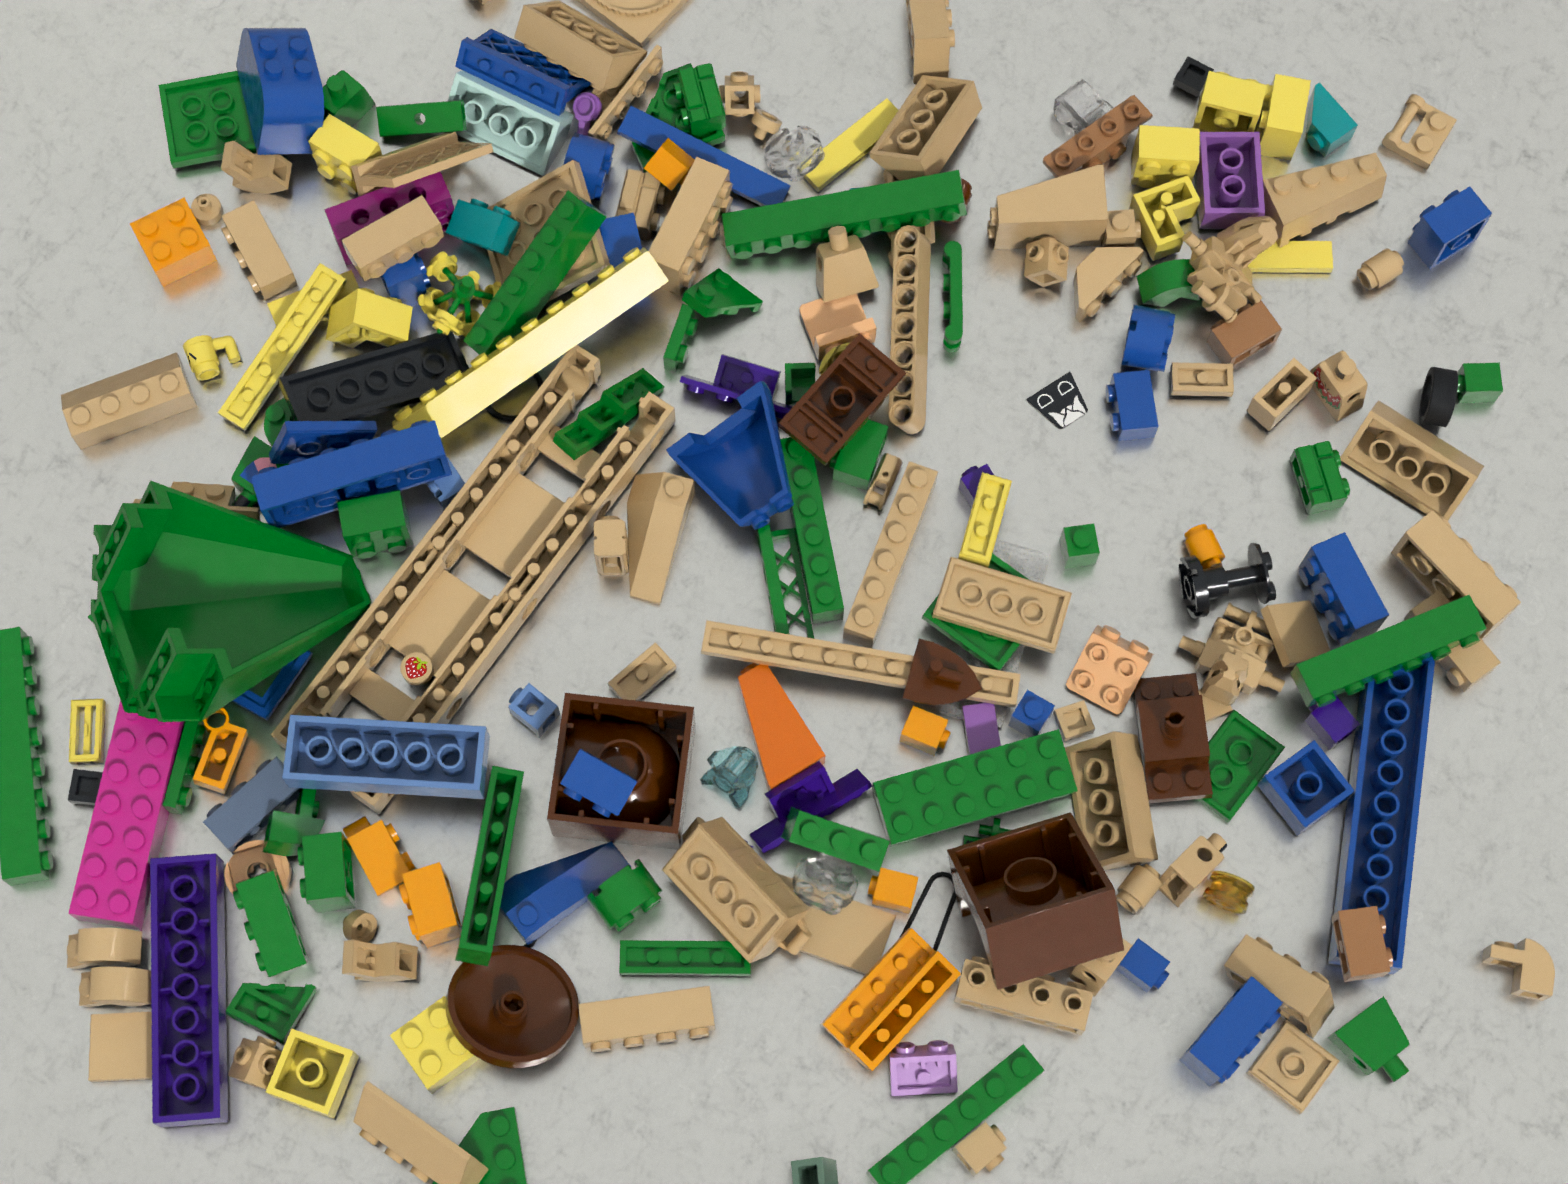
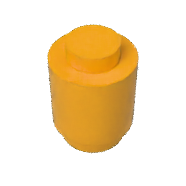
M1206 524L1195 526L1184 534L1186 539L1184 544L1190 556L1195 555L1203 569L1222 565L1221 562L1224 560L1225 554L1213 530L1208 529Z

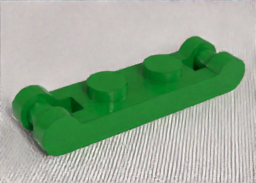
M949 241L945 244L942 257V265L948 269V274H943L942 282L943 292H948V301H943V320H948V326L944 333L943 348L950 353L959 350L963 335L962 247L957 241Z

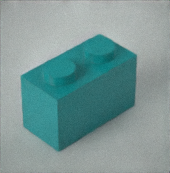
M472 198L470 203L458 199L445 233L464 242L508 257L520 222L510 218V211L498 206H494L492 211L487 209L488 204Z

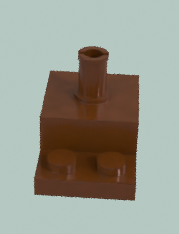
M859 333L779 422L778 427L826 466L840 449L843 450L882 406L885 398L905 377L906 372Z
M1196 673L1141 678L1133 692L1149 804L1212 798L1213 792L1209 770L1210 750L1202 695H1199Z

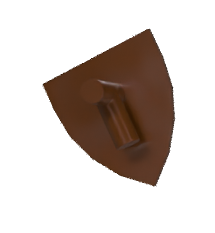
M919 638L902 699L928 705H945L967 699L982 689L975 673L961 657L946 647Z

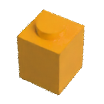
M667 138L644 169L672 191L678 183L682 186L695 159Z
M913 705L899 742L935 756L938 747L945 748L951 731L946 730L948 719Z
M881 867L879 876L872 875L868 894L874 895L872 905L909 914L919 877Z

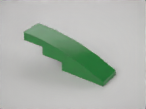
M642 368L604 390L599 401L580 411L576 421L555 433L553 442L573 460H576L615 433L618 427L621 428L639 413V399L641 397L645 398L648 392L658 396L665 386Z

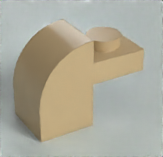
M235 141L225 143L221 170L233 177V186L247 192L265 194L288 190L292 163L280 154H253Z
M121 928L78 929L77 934L69 935L67 968L82 969L97 965L108 967L141 964L142 931Z
M1525 938L1517 943L1516 949H1514V944L1496 941L1494 944L1483 949V963L1514 969L1511 995L1544 1001L1553 995L1554 963L1547 950L1536 941Z
M346 940L343 946L342 974L355 976V980L373 982L415 980L417 975L418 947L399 942L372 944L358 940Z
M131 967L91 968L90 972L81 973L79 1006L95 1007L113 1004L136 1007L151 1004V970Z

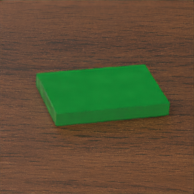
M1234 709L1208 742L1212 798L1197 799L1228 823L1285 748V746Z

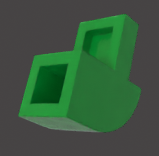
M1190 259L1166 261L1137 275L1143 304L1165 307L1180 297L1202 301L1203 299L1191 291L1193 286L1187 281L1188 275L1195 271L1189 263Z
M302 788L297 797L295 814L273 810L267 822L262 852L281 856L298 855V846H303L302 836L320 833L325 820L317 818L320 802L315 800L316 789Z

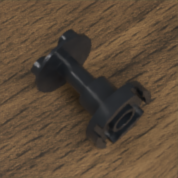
M1250 543L1247 554L1248 566L1226 571L1222 565L1203 569L1195 555L1181 557L1180 561L1182 564H1179L1178 567L1179 581L1183 599L1188 598L1192 604L1186 606L1190 616L1194 619L1207 616L1210 599L1228 596L1229 589L1251 584L1261 603L1267 604L1269 601L1275 600V586L1270 581L1268 573L1269 570H1272V559L1269 552L1262 553L1259 544Z

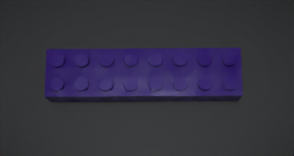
M216 853L150 858L152 1122L161 1128L228 1122L227 1022L225 1012L224 861Z

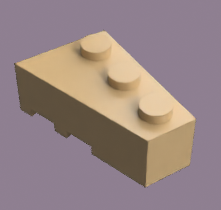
M906 0L908 33L911 35L912 42L910 54L911 59H914L913 84L918 83L922 75L948 78L950 47H955L954 29H949V27H952L951 9H946V7H949V0Z
M1246 934L1224 964L1227 977L1241 986L1252 976L1283 1002L1279 1007L1281 1009L1279 1012L1281 1016L1286 1020L1292 1016L1307 1026V1030L1304 1033L1312 1039L1335 1008L1331 987L1327 978L1316 971L1309 973L1301 968L1299 961L1288 954L1281 956L1273 951L1272 945L1260 937L1253 939Z

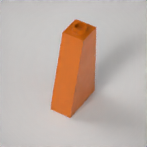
M752 663L742 669L741 675L738 676V687L767 790H772L818 761L823 765L826 755L769 666Z

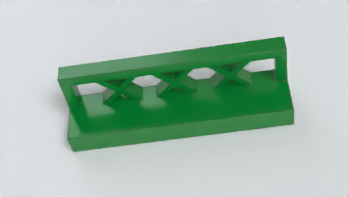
M769 524L757 529V539L774 632L789 634V630L796 623L806 630L807 638L814 639L794 528L771 531ZM789 537L790 549L783 557L774 551L772 540ZM791 554L793 558V563L788 560ZM784 564L794 570L796 575L789 586L779 579L778 572ZM796 584L798 585L799 593L793 589ZM789 593L801 602V607L795 615L785 610L784 600ZM802 612H803L804 622L799 619V616L802 614Z

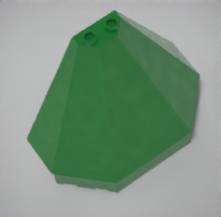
M151 480L140 503H122L112 525H94L93 535H95L99 546V554H93L92 580L97 581L98 588L97 599H91V615L124 712L138 713V716L149 719L156 718L160 722L203 721L365 613L371 604L370 594L366 591L361 579L360 570L356 567L352 555Z

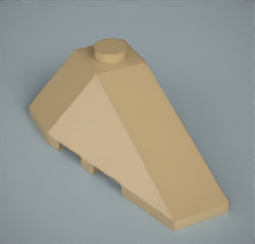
M667 472L635 475L627 501L631 598L657 605L661 604L695 494L693 479Z

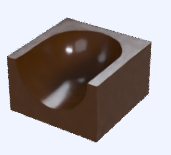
M565 693L547 815L552 835L678 850L681 847L696 730L694 707ZM580 748L638 781L618 816L611 813L609 818L592 809L594 803L582 797L579 802L563 793L565 786L561 785L560 782Z
M1071 812L947 850L959 911L962 917L969 915L974 917L997 990L1124 951L1115 889Z

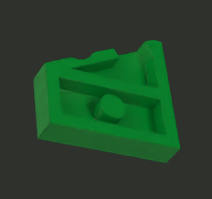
M719 268L686 290L682 297V301L705 318L715 317L719 314H737L740 308H750L752 312H758L763 303L760 298Z
M242 983L225 1012L231 1018L284 1045L291 1028L294 1029L316 993V986L312 984H305V987L285 986V984L263 986L259 983Z

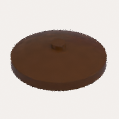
M518 945L493 946L488 966L462 962L451 979L445 1003L448 1023L462 1046L477 1058L505 1068H527L552 1059L569 1042L579 1015L577 992L564 969L547 955Z

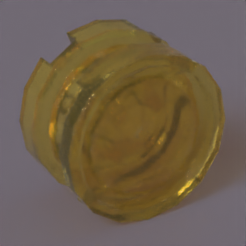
M1213 871L1209 879L1211 885L1205 889L1203 894L1204 899L1213 905L1219 904L1223 907V910L1245 914L1249 906L1247 902L1248 897L1253 896L1255 887L1236 875L1223 871Z

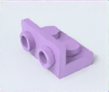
M943 1040L930 1041L928 1045L918 1046L911 1042H901L888 1054L891 1096L958 1092L957 1061L953 1044H948V1042Z

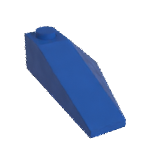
M611 841L514 875L504 883L500 911L528 946L587 902V896L591 892L595 896L600 891L599 885L627 865L630 867L631 865Z

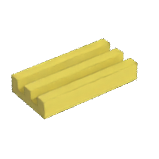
M104 699L71 700L69 762L71 764H78V762H83L84 764H91V762L104 763L106 703ZM93 706H96L94 754H91ZM80 707H85L83 754L78 755Z

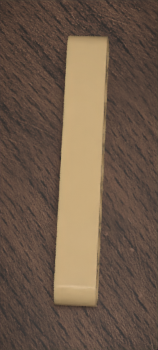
M910 225L900 228L894 238L890 359L904 370L906 375L889 394L888 414L890 421L907 434H915L922 430L926 421L931 245L927 237L917 228ZM916 239V242L914 243V245H912L911 247H909V245L911 244V242ZM915 268L914 272L908 276L910 270ZM914 296V300L907 305L909 299ZM913 325V329L906 334L908 328ZM913 354L911 360L905 363L907 357ZM912 383L911 388L907 392H904L906 386ZM911 412L909 419L903 422L905 415Z

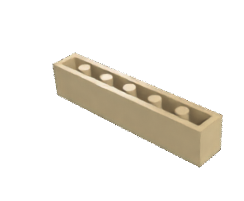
M910 461L908 462L845 623L843 639L867 648H873L935 488L938 471Z

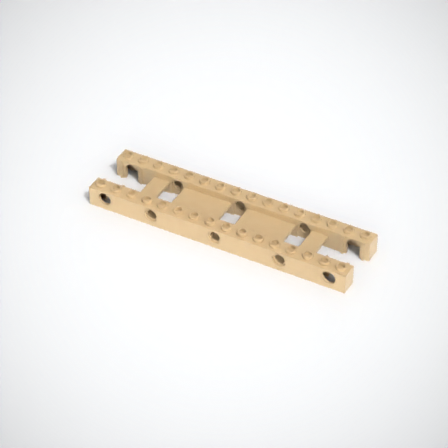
M579 345L567 351L271 733L277 744L286 749L290 715H298L300 712L299 715L337 717L352 697L388 721L448 724L593 532L594 522L601 520V517L605 516L676 422L675 408L651 392H648L645 398L641 397L639 399V418L630 431L629 427L625 425L622 428L618 427L616 430L617 435L601 455L591 449L576 460H573L553 442L555 433L561 430L559 427L569 414L575 413L576 405L592 384L596 385L598 383L601 368L599 358ZM539 453H542L584 481L572 498L569 497L565 503L523 476ZM466 549L511 578L498 596L494 595L489 600L449 573ZM390 647L403 656L413 652H421L430 658L433 664V676L435 679L421 697L417 696L413 700L373 672ZM350 791L354 798L377 814L382 812L394 796V794Z

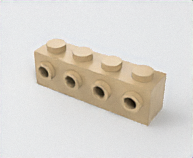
M972 956L971 960L965 959L954 1002L1082 1035L1086 1028L1094 992L1086 991L1087 986L1077 982L1069 981L1067 985L1054 982L1055 978L1050 975L1040 976L997 990L993 982L988 959Z

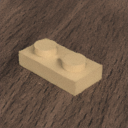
M1172 362L1170 366L1171 395L1232 397L1234 393L1233 364Z
M655 642L610 680L608 686L620 699L639 701L677 667Z

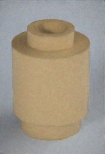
M1386 248L1362 263L1361 268L1357 270V276L1367 290L1379 289L1403 273L1402 266L1404 261L1397 251H1391Z
M1145 864L1143 867L1136 865L1118 887L1117 902L1134 914L1139 909H1144L1162 886L1159 880L1160 874L1148 864Z

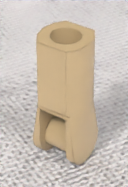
M888 453L883 455L865 495L863 504L871 503L878 506V510L882 511L903 462L900 458ZM875 486L884 489V494L881 495L874 492Z

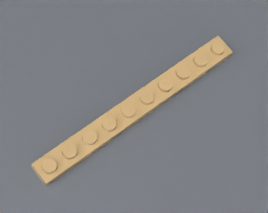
M706 620L701 654L903 689L906 687L914 658L912 655ZM968 665L975 673L982 689L968 697L967 700L1015 708L1021 674Z

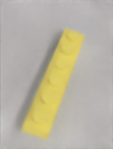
M319 263L218 411L221 417L242 430H247L278 384L279 378L283 377L347 281L344 277Z

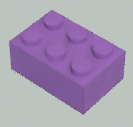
M1200 132L1199 163L1196 169L1197 194L1200 198L1198 206L1199 229H1226L1245 218L1265 215L1259 132Z

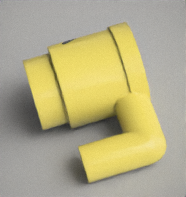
M208 335L193 337L183 344L191 371L195 373L197 380H209L219 375L218 365L220 363L216 350L225 349L230 363H236L241 360L235 339L232 336L212 339Z

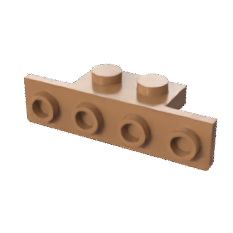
M1132 95L1045 156L1043 164L1055 178L1092 166L1104 165L1110 158L1115 160L1126 151L1129 134L1139 128L1140 125L1149 121L1153 115L1135 95Z

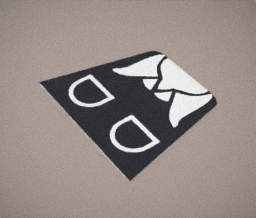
M1070 371L1026 399L1058 428H1064L1088 411Z

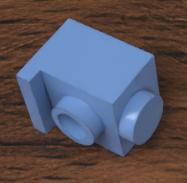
M448 457L452 475L427 483L434 497L438 498L443 511L465 484Z
M530 683L524 689L518 688L509 699L510 705L508 708L510 713L531 729L539 738L560 715L558 706ZM530 707L538 708L534 715L527 714V710Z

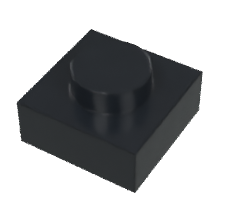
M1188 56L1175 76L1173 85L1199 97L1208 72H1213L1214 69Z
M73 769L68 801L75 804L95 806L103 772Z

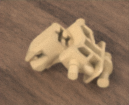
M1270 216L1245 218L1219 232L1217 237L1212 236L1205 241L1198 238L1191 231H1188L1182 238L1192 250L1189 263L1195 271L1190 273L1187 281L1193 286L1191 291L1203 299L1202 306L1207 311L1215 310L1224 318L1226 323H1231L1237 317L1238 312L1236 310L1245 306L1247 299L1253 305L1262 299V296L1252 286V272L1248 265L1257 255L1275 244L1278 239L1275 229L1277 224Z
M1229 602L1223 617L1226 618L1227 616L1244 624V627L1218 617L1212 627L1213 632L1206 643L1199 640L1195 641L1183 635L1178 647L1198 657L1194 667L1196 672L1203 675L1208 672L1201 688L1203 696L1229 706L1235 702L1240 690L1249 695L1254 692L1258 684L1281 692L1285 681L1265 670L1267 666L1265 663L1266 659L1275 647L1273 641L1253 632L1251 629L1254 628L1263 632L1271 638L1264 619L1258 617L1257 612L1253 610L1250 613Z

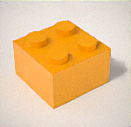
M185 197L130 223L163 287L217 261Z
M438 862L403 873L404 884L399 885V890L404 904L407 905L408 910H412L413 915H409L407 918L411 932L415 935L416 940H422L428 948L459 938L462 925L448 875L441 863Z

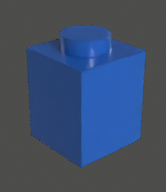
M1027 689L1013 712L1008 726L1028 738L1040 735L1051 717L1055 705Z
M1138 938L1115 970L1147 993L1153 986L1159 989L1170 973L1165 969L1170 961Z

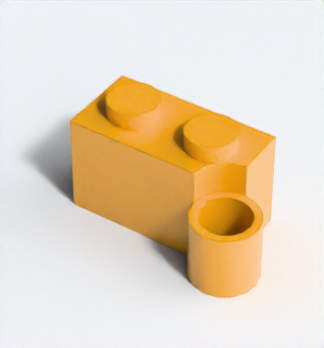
M221 708L215 713L222 714L226 718L223 726L212 728L207 723L209 717L203 720L204 726L210 735L195 771L193 782L195 785L225 795L248 733L247 729L230 724L228 712Z
M364 816L342 828L377 896H381L403 884L402 874L415 869L407 851L401 854L395 842L399 841L400 838L392 823L385 826L381 819L370 825L368 819Z

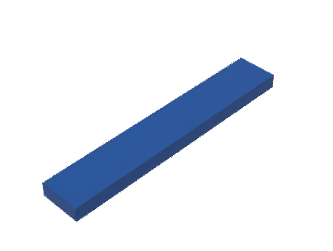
M630 106L617 132L618 135L654 153L669 138L693 159L699 157L730 170V182L733 183L731 191L760 206L782 203L791 185L633 106Z

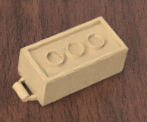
M697 817L682 835V839L685 842L663 867L662 871L749 964L771 955L778 947L788 950L792 955H797L812 937L803 918L810 908L723 817L707 822ZM798 925L801 930L787 944L784 940Z

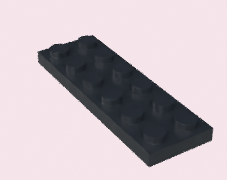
M450 331L448 336L442 333H434L280 377L278 384L295 421H356L420 402L419 397L432 388H435L436 391L446 385L445 379L458 370L463 373L469 367L453 332Z

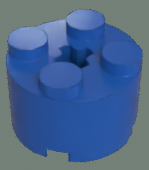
M575 132L571 138L564 164L571 160L580 163L590 199L600 201L605 187L606 174L609 175L615 145Z
M1134 305L1121 365L1164 372L1168 347L1171 344L1174 330L1175 314L1169 311Z

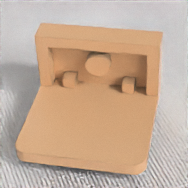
M857 294L825 303L820 298L802 304L799 308L800 316L818 361L822 360L832 348L851 342L859 333L870 343L875 342L876 325L872 317L866 318Z
M1097 625L1074 666L1066 686L1071 691L1115 714H1120L1123 712L1154 654L1148 652L1149 648L1139 641L1132 640L1129 642L1120 637L1121 633L1118 630L1107 625L1103 627Z

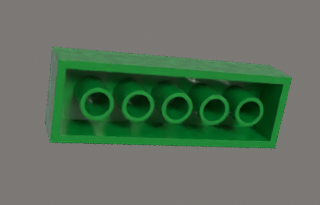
M1059 729L872 783V790L886 838L890 841L889 847L1073 795L1078 791Z

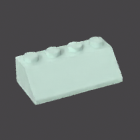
M463 70L456 73L448 101L464 100L467 130L453 132L471 142L491 143L494 153L542 176L547 173L564 145L574 117L573 114L565 110L560 116H557Z

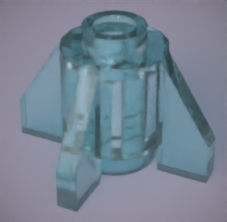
M741 746L714 751L707 759L712 768L702 776L700 781L706 785L716 784L722 791L730 793L729 797L734 806L740 808L747 800L750 786L755 780L756 770L759 766L757 757L751 749Z

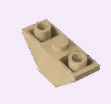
M1097 247L1077 266L1073 279L1075 319L1081 322L1087 315L1089 317L1095 315L1102 306L1101 301L1107 295L1109 297L1114 296L1122 286L1121 281L1127 275L1131 278L1139 271L1142 266L1140 261L1144 252L1143 249L1140 247Z

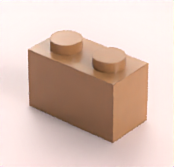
M1262 301L1253 306L1249 303L1241 307L1237 311V317L1231 323H1226L1223 318L1210 328L1211 332L1207 343L1222 364H1233L1234 367L1277 341L1282 328Z
M1377 906L1337 911L1331 919L1344 982L1384 977L1391 972L1390 967L1393 966V956L1391 949L1385 946L1383 934H1386V923L1382 914L1379 915Z

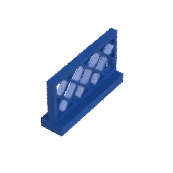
M493 29L488 30L475 40L466 37L461 41L455 67L557 116L564 112L567 102L590 86L589 81L570 75L565 67L548 62L543 54L530 51L524 47L523 43Z

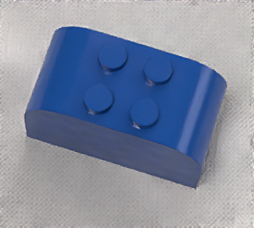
M244 28L241 34L236 68L257 155L313 154L308 141L316 130L323 126L324 95L307 29Z

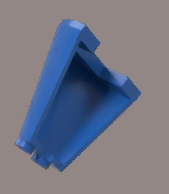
M759 381L737 397L742 408L707 434L688 433L666 449L669 456L740 527L752 525L755 530L766 526L770 522L769 517L777 512L787 511L794 505L772 395L768 385L763 381Z

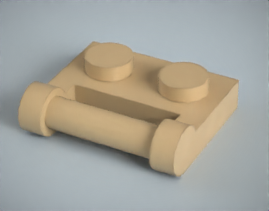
M1411 94L1405 103V110L1392 131L1385 135L1382 143L1387 149L1427 170L1457 119L1425 103L1421 96ZM1415 114L1423 117V120L1409 143L1402 141L1401 137Z

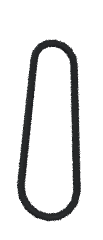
M938 872L930 877L901 936L912 925L933 881L943 876L953 882L950 873ZM955 888L933 946L935 951L938 950L956 900Z

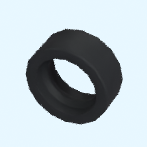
M1431 367L1429 369L1420 400L1419 418L1422 424L1447 427L1457 397L1458 374L1456 370Z

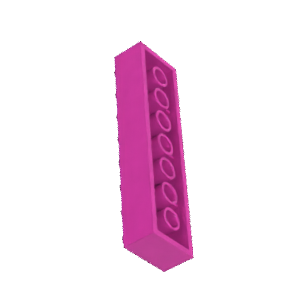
M120 700L68 913L78 921L142 931L151 893L150 858H159L169 816V812L162 805L186 721L160 722L156 718L149 719L138 716V713L124 712Z

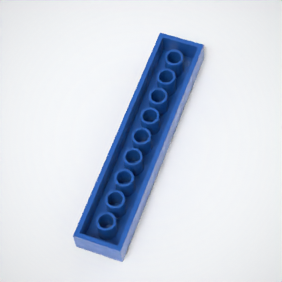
M1432 657L1422 660L1423 664L1412 671L1405 672L1404 669L1393 672L1394 676L1385 682L1376 684L1375 680L1364 684L1365 688L1359 694L1357 721L1360 725L1355 730L1349 784L1355 792L1347 799L1334 914L1342 910L1377 906L1379 915L1382 914L1386 923V934H1383L1385 946L1391 949L1393 956V966L1390 967L1391 972L1388 973L1391 975L1402 969L1435 667V661ZM1332 926L1328 963L1341 965Z

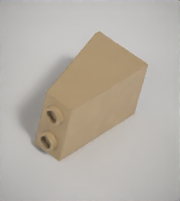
M1104 165L1092 166L998 195L995 207H990V221L987 222L988 239H993L994 250L1024 249L1027 243L1037 241L1044 236L1054 237L1058 242L1067 247L1101 246L1108 222Z

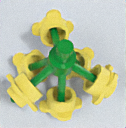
M442 251L431 259L430 266L426 268V275L429 277L433 275L440 282L450 279L451 285L454 287L452 291L446 294L439 289L429 287L426 289L425 294L418 296V303L423 312L427 314V317L434 321L432 327L437 330V333L448 336L451 331L457 336L463 335L466 337L480 317L477 311L471 310V299H482V305L486 308L501 287V282L496 281L493 285H488L483 291L478 282L480 275L476 271H470L468 275L461 277L455 275L458 268L456 264L457 257L455 255L449 256L445 251ZM453 298L454 301L450 306L449 310L447 311L449 306L448 300ZM459 304H464V310L459 312L456 317L453 316Z

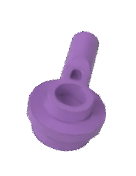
M583 92L575 98L573 103L575 118L579 120L577 133L589 136L588 131L590 130L591 122L596 120L602 111V103L593 93Z

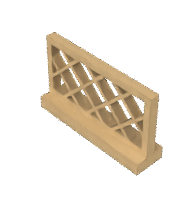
M446 132L352 165L351 169L358 195L362 196L383 187L395 188L493 152L491 143L458 142L456 132Z

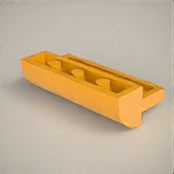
M908 928L824 1019L821 1025L855 1060L868 1070L873 1071L961 973L912 928Z

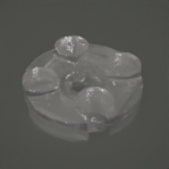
M797 126L798 130L788 131V128L781 129L766 142L764 158L772 174L780 178H788L791 182H798L806 174L814 170L824 159L825 153L818 133L807 126ZM790 151H793V152L798 151L797 153H795V154H793V155H789V152H790Z
M819 853L818 858L808 859L809 856L802 858L796 865L792 878L794 893L806 905L814 909L825 911L830 915L839 914L842 908L847 907L853 901L858 888L857 876L855 878L852 874L851 865L845 860L824 853ZM824 879L830 881L829 885H824L820 882H822Z

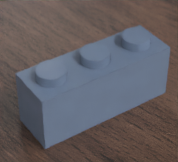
M277 756L272 761L266 760L257 768L256 775L252 779L237 785L231 793L232 796L224 804L219 803L207 813L208 818L203 821L233 855V852L240 845L252 841L266 828L273 810L284 812L297 800L302 788H289L282 779L284 764Z

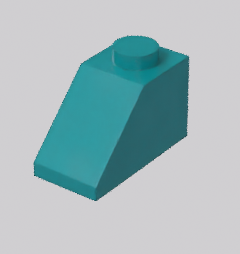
M1319 82L1315 85L1309 99L1306 137L1310 146L1326 157L1352 139L1358 124Z

